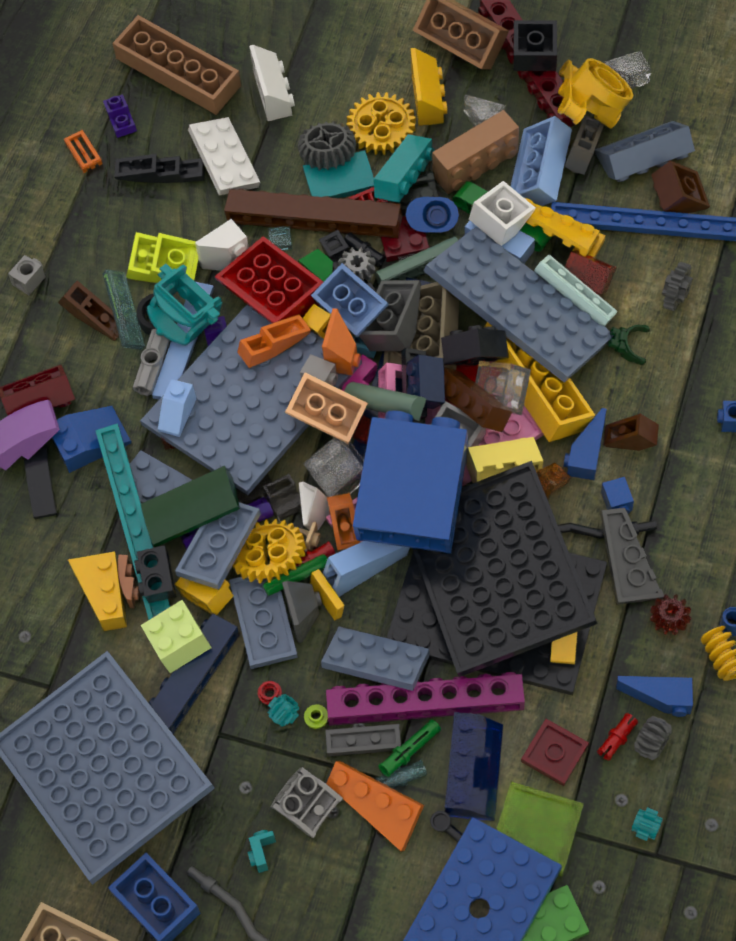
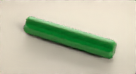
M322 554L297 566L296 570H289L288 576L281 574L280 580H277L275 577L271 580V583L265 582L263 584L264 591L268 596L283 590L282 582H299L311 576L312 572L318 569L320 571L323 570L328 558L325 554Z

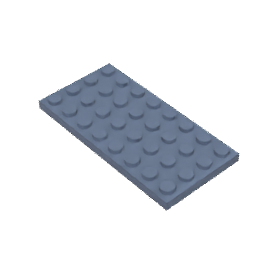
M477 227L434 258L423 270L489 324L495 326L497 330H505L508 339L564 383L602 350L613 337L605 326L599 325L587 312L580 310L569 298L563 296L536 272L532 271Z

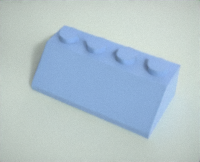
M556 116L524 128L510 187L523 198H528L540 206L555 202L558 197L572 129Z

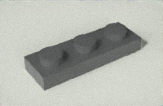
M399 724L326 730L327 756L393 751L395 747L401 746Z

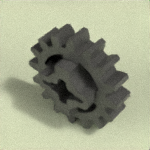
M680 262L675 271L671 270V273L667 276L662 291V296H665L663 301L664 308L675 311L680 302L683 303L685 298L688 297L693 278L689 277L691 265Z

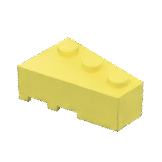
M534 437L468 447L467 469L473 483L532 461L536 472L542 471L543 459Z

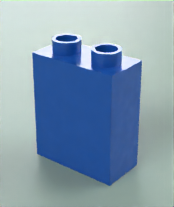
M387 411L385 418L372 417L353 520L356 540L451 553L469 446L467 429H460L459 421L447 417H435L432 419L431 425L414 423L413 416L402 411Z

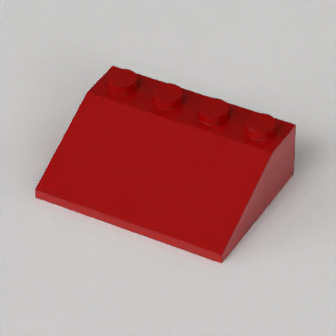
M264 236L215 276L218 282L271 323L296 315L303 316L313 304L319 306L311 295L323 281Z

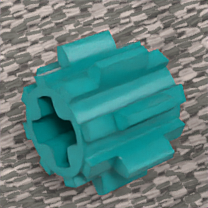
M282 694L278 698L274 697L268 704L270 709L267 713L273 722L283 727L295 721L299 716L297 711L300 707L292 697Z
M648 807L646 811L639 809L631 829L637 832L636 837L645 841L648 840V837L655 840L663 819L657 816L658 811Z

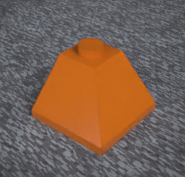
M333 308L322 344L324 360L335 364L336 373L353 376L355 367H359L361 356L357 353L356 343L338 309Z

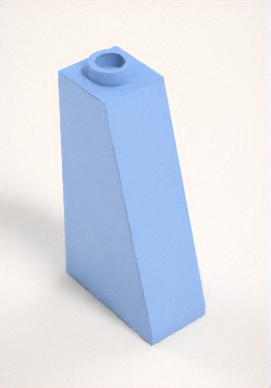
M363 541L328 557L323 575L338 597L407 556L410 547Z

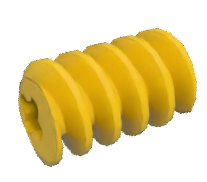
M720 626L703 634L701 642L703 645H706L705 651L710 653L709 659L714 662L713 668L718 670L717 676L723 679V681H728L736 678V649H731L736 644V641H727L732 636V633H723L726 627Z

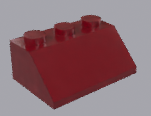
M61 364L0 387V398L7 416L26 406L44 400L51 401L53 408L56 406L59 408L68 406L72 400H75Z

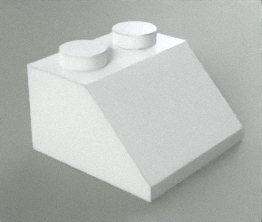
M502 181L473 203L469 220L497 244L502 246L516 236L533 214L536 207Z
M232 219L195 242L199 264L202 269L222 271L249 248L247 236Z

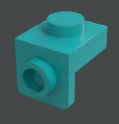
M261 830L249 838L252 851L248 852L251 866L256 865L259 873L268 870L262 846L276 842L273 831Z

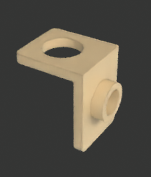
M316 522L312 523L310 531L299 528L300 532L307 538L305 543L307 549L304 550L305 552L308 550L312 551L314 547L318 546L321 534L318 533Z

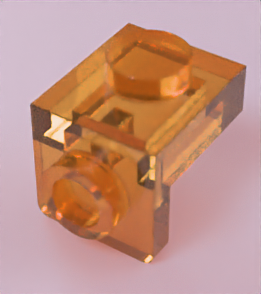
M555 462L537 472L547 500L553 491L568 484L571 479L563 468Z

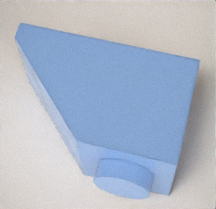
M174 379L170 380L162 399L158 424L159 432L180 437L196 401L193 384Z

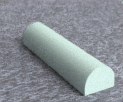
M551 255L545 257L535 268L534 271L563 296L569 298L580 310L587 312L599 325L606 326L616 315L617 310Z

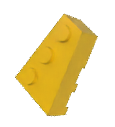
M109 552L68 559L72 571L103 631L126 628L127 620L124 597L118 576L116 553Z

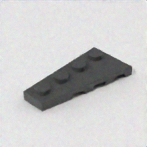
M626 509L602 510L600 516L616 605L663 599L665 597L663 591L656 582L654 571L648 564L646 553L639 544L636 537L637 533Z

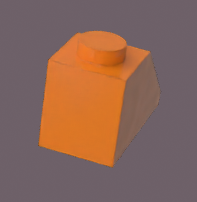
M350 493L327 497L337 551L360 543V540H356L353 530L355 512Z

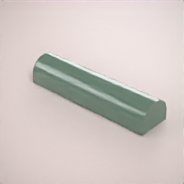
M454 236L376 271L375 277L378 285H380L381 281L405 280L406 277L416 278L424 274L425 266L457 242L458 239Z
M350 382L344 392L367 402L368 404L365 409L381 413L402 411L412 415L413 420L416 421L420 420L426 402L424 397L357 382Z

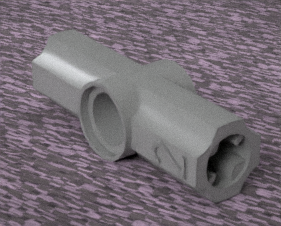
M152 329L146 349L141 353V364L133 385V390L140 395L148 396L153 394L170 342L163 335H157V329Z

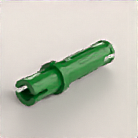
M430 719L426 725L413 734L403 745L395 747L392 751L393 753L378 765L381 773L386 777H390L401 765L409 763L410 757L441 731L439 724L435 720ZM424 735V737L419 742L413 745L419 738H421ZM407 751L402 757L395 761L402 753Z

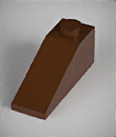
M78 280L58 301L74 317L113 341L118 338L128 325L125 320Z

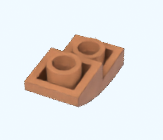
M118 555L120 585L129 608H135V601L140 599V591L133 577L134 566L131 564L128 555Z

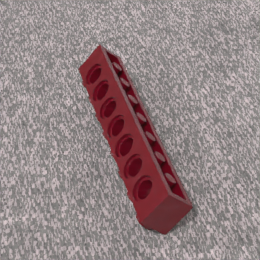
M480 0L478 13L509 30L501 49L506 51L509 62L513 64L514 20H522L510 0ZM517 71L520 79H524L527 83L529 93L536 97L540 110H544L547 114V119L556 116L568 127L575 126L572 119L557 112L563 100V97L558 94L563 80L557 71Z

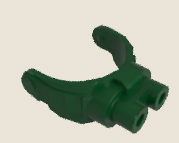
M637 324L629 328L620 327L618 329L612 327L610 335L613 337L609 340L608 346L615 348V351L620 353L621 357L629 362H635L640 365L645 364L646 359L636 355L630 349L627 336L630 332H649V326Z

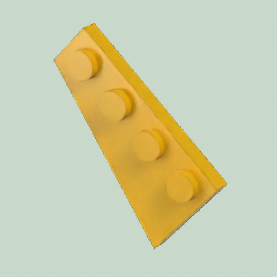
M525 198L536 207L526 223L533 227L539 225L548 236H558L563 239L562 244L569 248L573 245L580 249L579 254L584 257L587 256L600 230L595 229L590 224L578 222L571 216L554 212L549 207H542L533 203L532 200Z

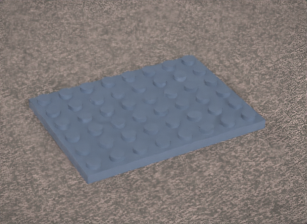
M248 304L178 379V381L193 384L196 395L195 404L180 437L158 431L163 396L140 420L142 426L210 471L225 466L233 477L235 487L247 495L250 494L309 426L286 414L285 411L301 381L300 371L310 354L324 359L322 351L324 339L311 331L310 334L286 351L261 364L248 368L237 353L240 340L259 334L261 327L272 324ZM337 373L338 380L334 387L341 390L352 375Z
M108 651L0 733V757L92 885L215 789Z

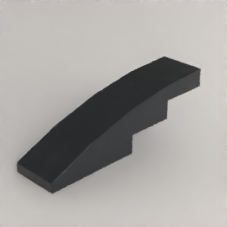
M157 154L115 159L114 177L117 180L149 183L205 181V165L201 158L182 160L180 156L159 158Z

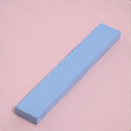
M196 282L212 297L213 285ZM185 300L184 307L193 315L197 313L194 306ZM177 323V325L186 333H188V331L191 329L190 327ZM197 338L186 346L171 341L152 394L153 399L160 400L165 394L170 380H178L186 371Z

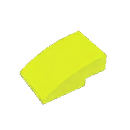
M136 232L126 278L158 283L162 280L158 276L161 272L159 268L164 264H167L172 269H177L184 264L187 267L186 274L194 280L198 264L196 241L158 233V237Z

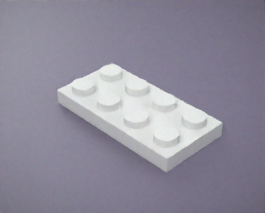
M229 117L189 125L188 131L219 195L228 194L229 189L249 190L259 187V178Z

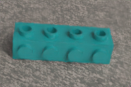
M410 134L405 137L374 178L375 198L388 200L389 202H400L403 196L408 193L412 184L416 183L420 173L424 172L429 161H432V152L435 150L432 148L431 138Z

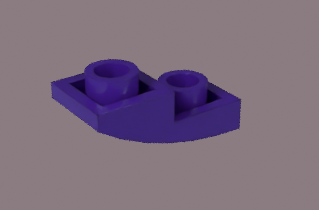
M123 94L103 101L117 138L137 131Z

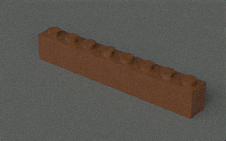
M229 189L224 209L227 221L232 219L235 224L323 232L339 230L340 233L345 234L352 232L357 235L390 238L399 237L403 217L401 204L394 202L362 201L350 198L339 199L328 196L315 197L306 194L292 195L284 192H257L244 189Z

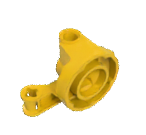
M593 58L586 59L580 68L574 66L571 60H567L558 73L561 78L564 77V82L558 90V94L563 97V100L557 112L572 119L575 125L583 119L586 111L595 114L594 118L612 129L619 121L621 112L634 96L628 83L616 71Z

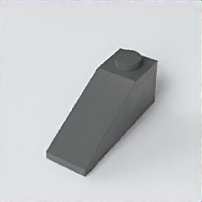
M584 116L565 163V168L574 173L585 175L604 124Z

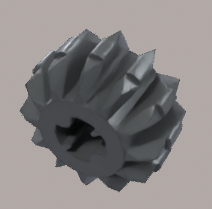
M652 716L648 718L634 743L635 751L646 759L654 760L658 758L672 733L671 725L660 717Z

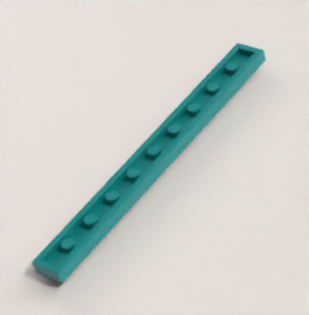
M117 423L95 431L139 583L142 582L141 574H137L134 560H138L137 551L151 549L154 546L145 524L140 497ZM151 560L147 567L152 568L156 566L158 560ZM154 583L151 590L159 589L162 583ZM142 596L149 620L171 607L169 599L148 603L145 596Z

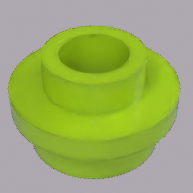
M317 704L308 707L304 713V720L307 726L313 729L324 727L328 722L326 708ZM314 713L321 715L318 719L312 718Z

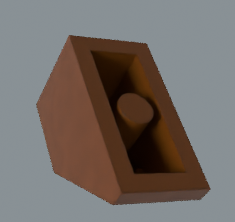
M641 413L607 424L605 426L603 445L609 448L637 451L656 446L659 424Z

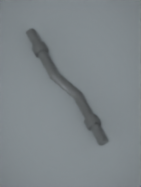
M194 866L188 869L187 875L201 885V889L208 894H214L234 910L251 940L270 941L256 930L241 902L217 885L218 881L211 876L204 875Z

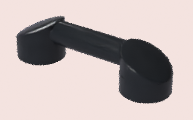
M437 811L431 816V826L436 831L446 832L456 842H459L463 833L452 825L451 818L446 812Z

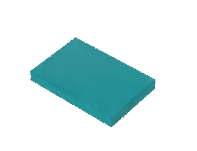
M365 150L354 153L355 156L351 157V161L345 162L344 166L338 165L337 169L331 167L329 170L326 168L319 170L318 167L311 168L310 165H303L311 196L343 198L373 188L374 177Z

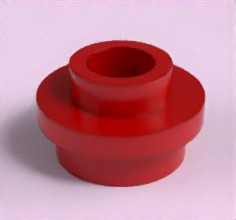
M266 681L258 688V698L266 705L274 697L278 698L282 695L280 685L274 681ZM268 691H273L274 695L272 697H267L266 693Z

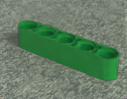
M466 181L453 196L452 200L458 208L470 214L473 203L488 191L472 182ZM525 223L520 229L521 232L535 239L534 251L541 252L552 238L545 234L539 225L533 227Z

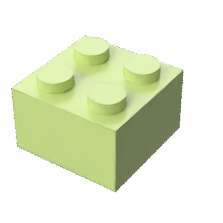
M183 600L141 625L169 673L174 672L212 648Z

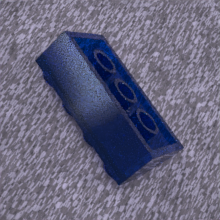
M454 712L445 812L450 817L467 819L474 817L477 820L495 821L503 724L480 714Z

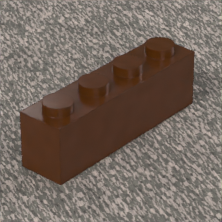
M444 367L445 398L481 427L503 432L512 411L461 371Z

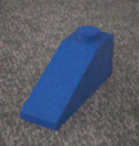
M602 408L575 440L571 446L570 454H565L563 467H568L567 476L595 480L606 417L605 408Z
M618 676L616 689L676 717L691 714L693 707L692 678Z

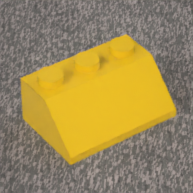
M411 48V74L418 126L444 123V115L447 114L446 101L442 102V97H445L444 84H440L439 81L443 80L442 68L437 67L436 58L416 48Z

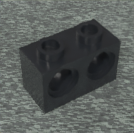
M165 545L137 551L138 560H134L137 574H141L142 582L138 583L141 597L145 596L148 603L177 597L169 552ZM151 560H158L156 566L152 568L147 567ZM154 583H162L159 589L151 590Z

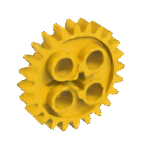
M377 92L375 98L371 94H368V100L361 98V104L355 102L354 109H350V115L347 116L346 124L353 131L358 148L366 147V153H369L372 149L375 155L379 151L386 155V150L394 153V148H398L408 134L413 135V132L416 131V117L414 116V110L410 109V104H404V98L397 101L396 94L389 98L388 92L385 93L384 97H381L380 93Z
M274 519L272 524H269L268 520L264 521V525H260L257 522L255 524L256 528L252 529L233 564L236 574H241L242 579L248 577L250 582H253L256 578L259 583L266 578L268 583H271L272 577L280 580L281 574L288 576L289 569H297L295 563H302L301 557L306 555L304 550L307 549L304 536L298 527H294L293 523L287 525L286 520H283L280 524H278L277 519ZM268 554H269V557H270V564H269V565H268V560H267Z

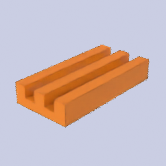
M83 130L64 138L66 146L83 173L88 172V168L94 169L96 164L99 166L103 164ZM79 137L82 138L87 148L91 152L92 156L94 157L93 160L90 159L85 149L81 145L80 141L78 140ZM71 141H74L87 163L84 164Z

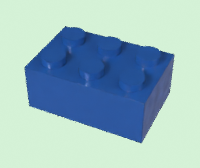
M147 853L142 855L108 887L114 898L155 941H172L201 914L198 906Z

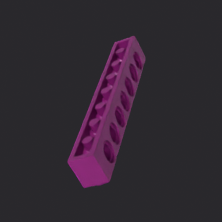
M514 672L503 673L502 676L482 674L477 678L458 676L453 678V680L433 678L429 682L417 681L413 691L381 683L380 686L359 684L355 688L335 686L330 690H326L329 726L524 710L525 706L522 674L516 675ZM496 688H500L504 690L505 693L502 695H495L492 693V691ZM476 690L480 695L478 697H470L468 692ZM447 692H452L456 695L453 699L443 697ZM423 694H428L431 696V699L421 701L419 697ZM398 696L407 698L404 703L394 701ZM374 698H379L382 700V703L372 705L370 701ZM350 700L358 702L355 707L346 706V703Z

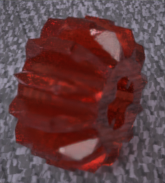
M666 593L663 600L657 598L655 605L651 606L650 612L653 614L650 617L651 622L656 623V630L664 628V635L669 630L674 635L678 634V629L686 630V624L691 621L689 616L691 608L685 606V599L678 601L677 594L673 596V599H670ZM668 612H671V613H672L671 615L673 616V615L675 614V616H674V617H670V613H669L668 615H667V613H668Z

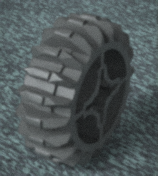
M326 121L324 124L318 122L317 126L310 125V129L304 130V134L300 135L298 141L301 160L305 162V165H310L311 168L318 167L319 170L322 168L329 170L331 167L337 169L338 165L344 166L345 162L351 161V157L355 156L356 140L353 131L349 129V126H344L343 123L336 124L335 121L332 123Z

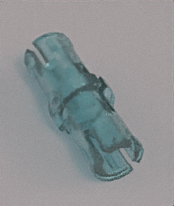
M419 760V762L406 767H399L390 777L383 775L375 778V780L391 788L399 785L403 787L411 780L426 776L427 771L425 766H423V761Z

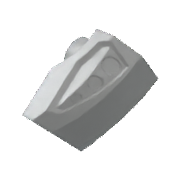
M301 767L275 797L271 808L286 817L309 837L314 838L319 827L343 798L326 783Z

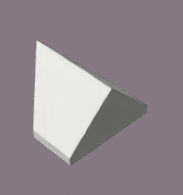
M300 482L299 491L303 525L310 530L312 523L316 522L319 530L326 520V516L330 514L327 496L318 488L305 482Z

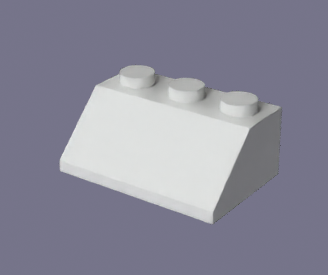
M250 45L253 73L267 121L292 116L291 107L295 106L292 94L287 92V90H290L287 77L283 78L282 73H285L282 60L278 61L276 53Z

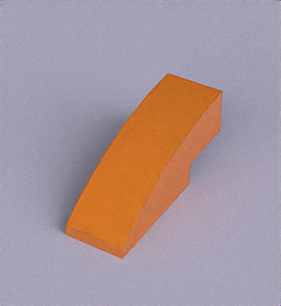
M296 315L263 326L259 334L240 340L237 353L248 368L286 351L310 334L311 329L300 315Z

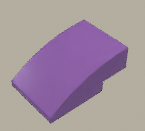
M44 400L31 404L0 421V467L7 470L21 456L30 459L60 430L51 401Z

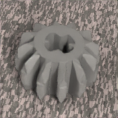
M352 247L350 253L344 251L342 254L343 258L339 259L338 265L340 266L343 263L363 282L364 279L370 281L371 274H374L376 271L374 266L375 259L371 258L370 251L363 253L362 247L358 251H355Z

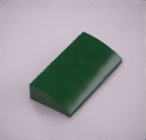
M225 466L141 504L145 524L154 547H158L240 509L233 477Z

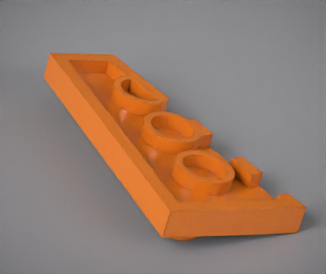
M336 761L326 784L401 852L405 851L424 805L341 761Z

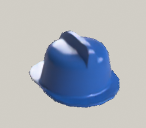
M443 197L416 198L410 202L406 209L408 224L414 230L420 232L441 233L449 231L455 226L459 216L455 203Z

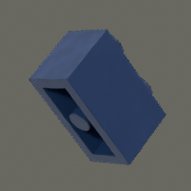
M417 355L409 360L406 367L408 375L407 394L426 398L424 408L435 409L444 404L443 358Z

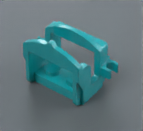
M164 264L159 268L161 272L158 276L162 280L154 286V297L150 305L147 306V313L151 323L157 329V335H163L175 343L186 346L197 338L207 326L214 324L218 320L222 306L221 298L218 296L213 299L186 274L187 267L184 264L177 269H172L167 264ZM178 292L183 299H186L194 306L197 313L191 314L173 295ZM175 322L191 329L186 333Z

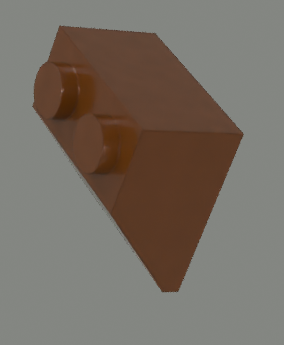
M670 160L651 174L654 182L653 187L658 194L659 204L663 211L692 213L706 210L710 207L697 171Z

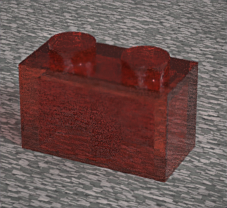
M579 250L571 251L565 268L597 295L606 293L617 267L588 254L584 257L579 254Z

